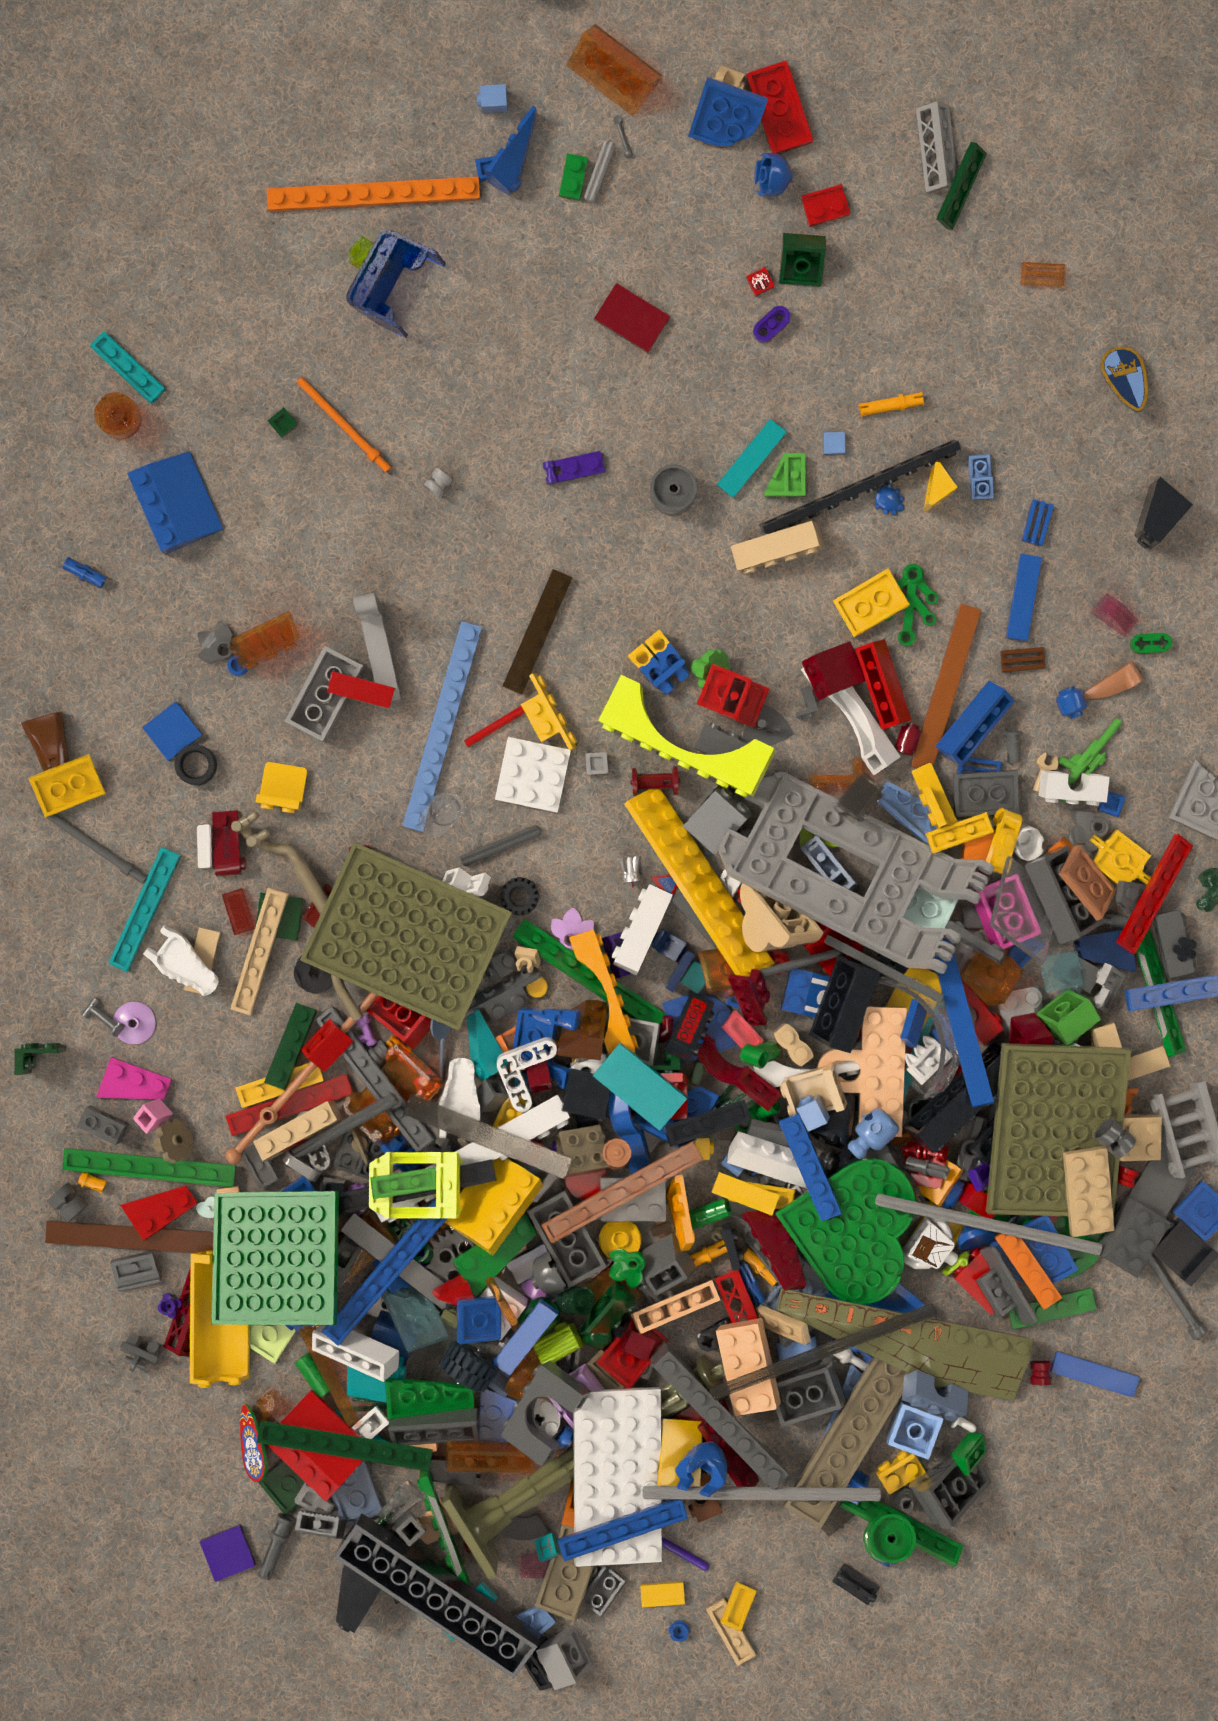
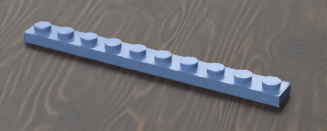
M461 621L403 827L424 832L482 631L480 626Z

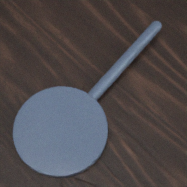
M432 1019L430 1026L431 1034L435 1039L440 1040V1078L443 1079L444 1039L449 1035L451 1027Z

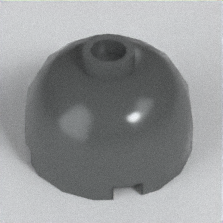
M549 1251L536 1258L532 1266L533 1277L530 1278L535 1289L540 1288L543 1293L549 1295H557L570 1289Z

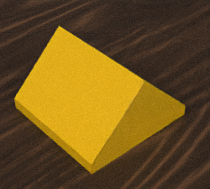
M935 462L930 470L923 511L928 512L951 496L958 488L940 462Z

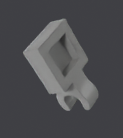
M306 1482L294 1499L295 1504L313 1512L319 1507L331 1513L335 1506L332 1503V1498L325 1502Z

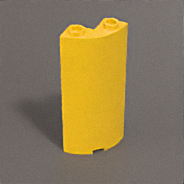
M213 1250L191 1254L190 1383L198 1384L200 1388L211 1387V1384L218 1381L228 1382V1385H240L242 1381L249 1379L250 1325H211Z

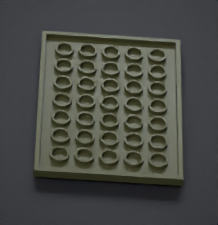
M353 842L300 961L459 1031L512 912Z
M1002 1043L986 1212L988 1214L1068 1216L1063 1152L1102 1146L1094 1138V1134L1098 1127L1109 1118L1113 1117L1123 1126L1131 1056L1129 1048ZM1108 1151L1114 1218L1120 1158L1117 1159Z

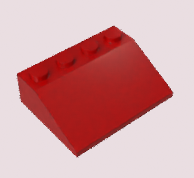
M310 1390L279 1423L361 1437L313 1390ZM267 1445L325 1502L337 1492L363 1462L361 1460Z

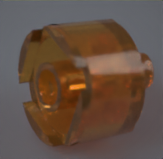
M112 392L104 395L94 410L97 425L106 435L113 439L124 440L132 437L139 431L142 421L140 409L131 398L122 393ZM120 412L122 416H120L119 419L116 420L114 417H117V413Z

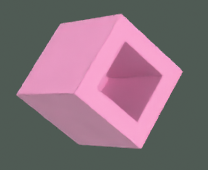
M159 1098L143 1104L133 1119L148 1134L156 1131L160 1123L168 1121L173 1113Z

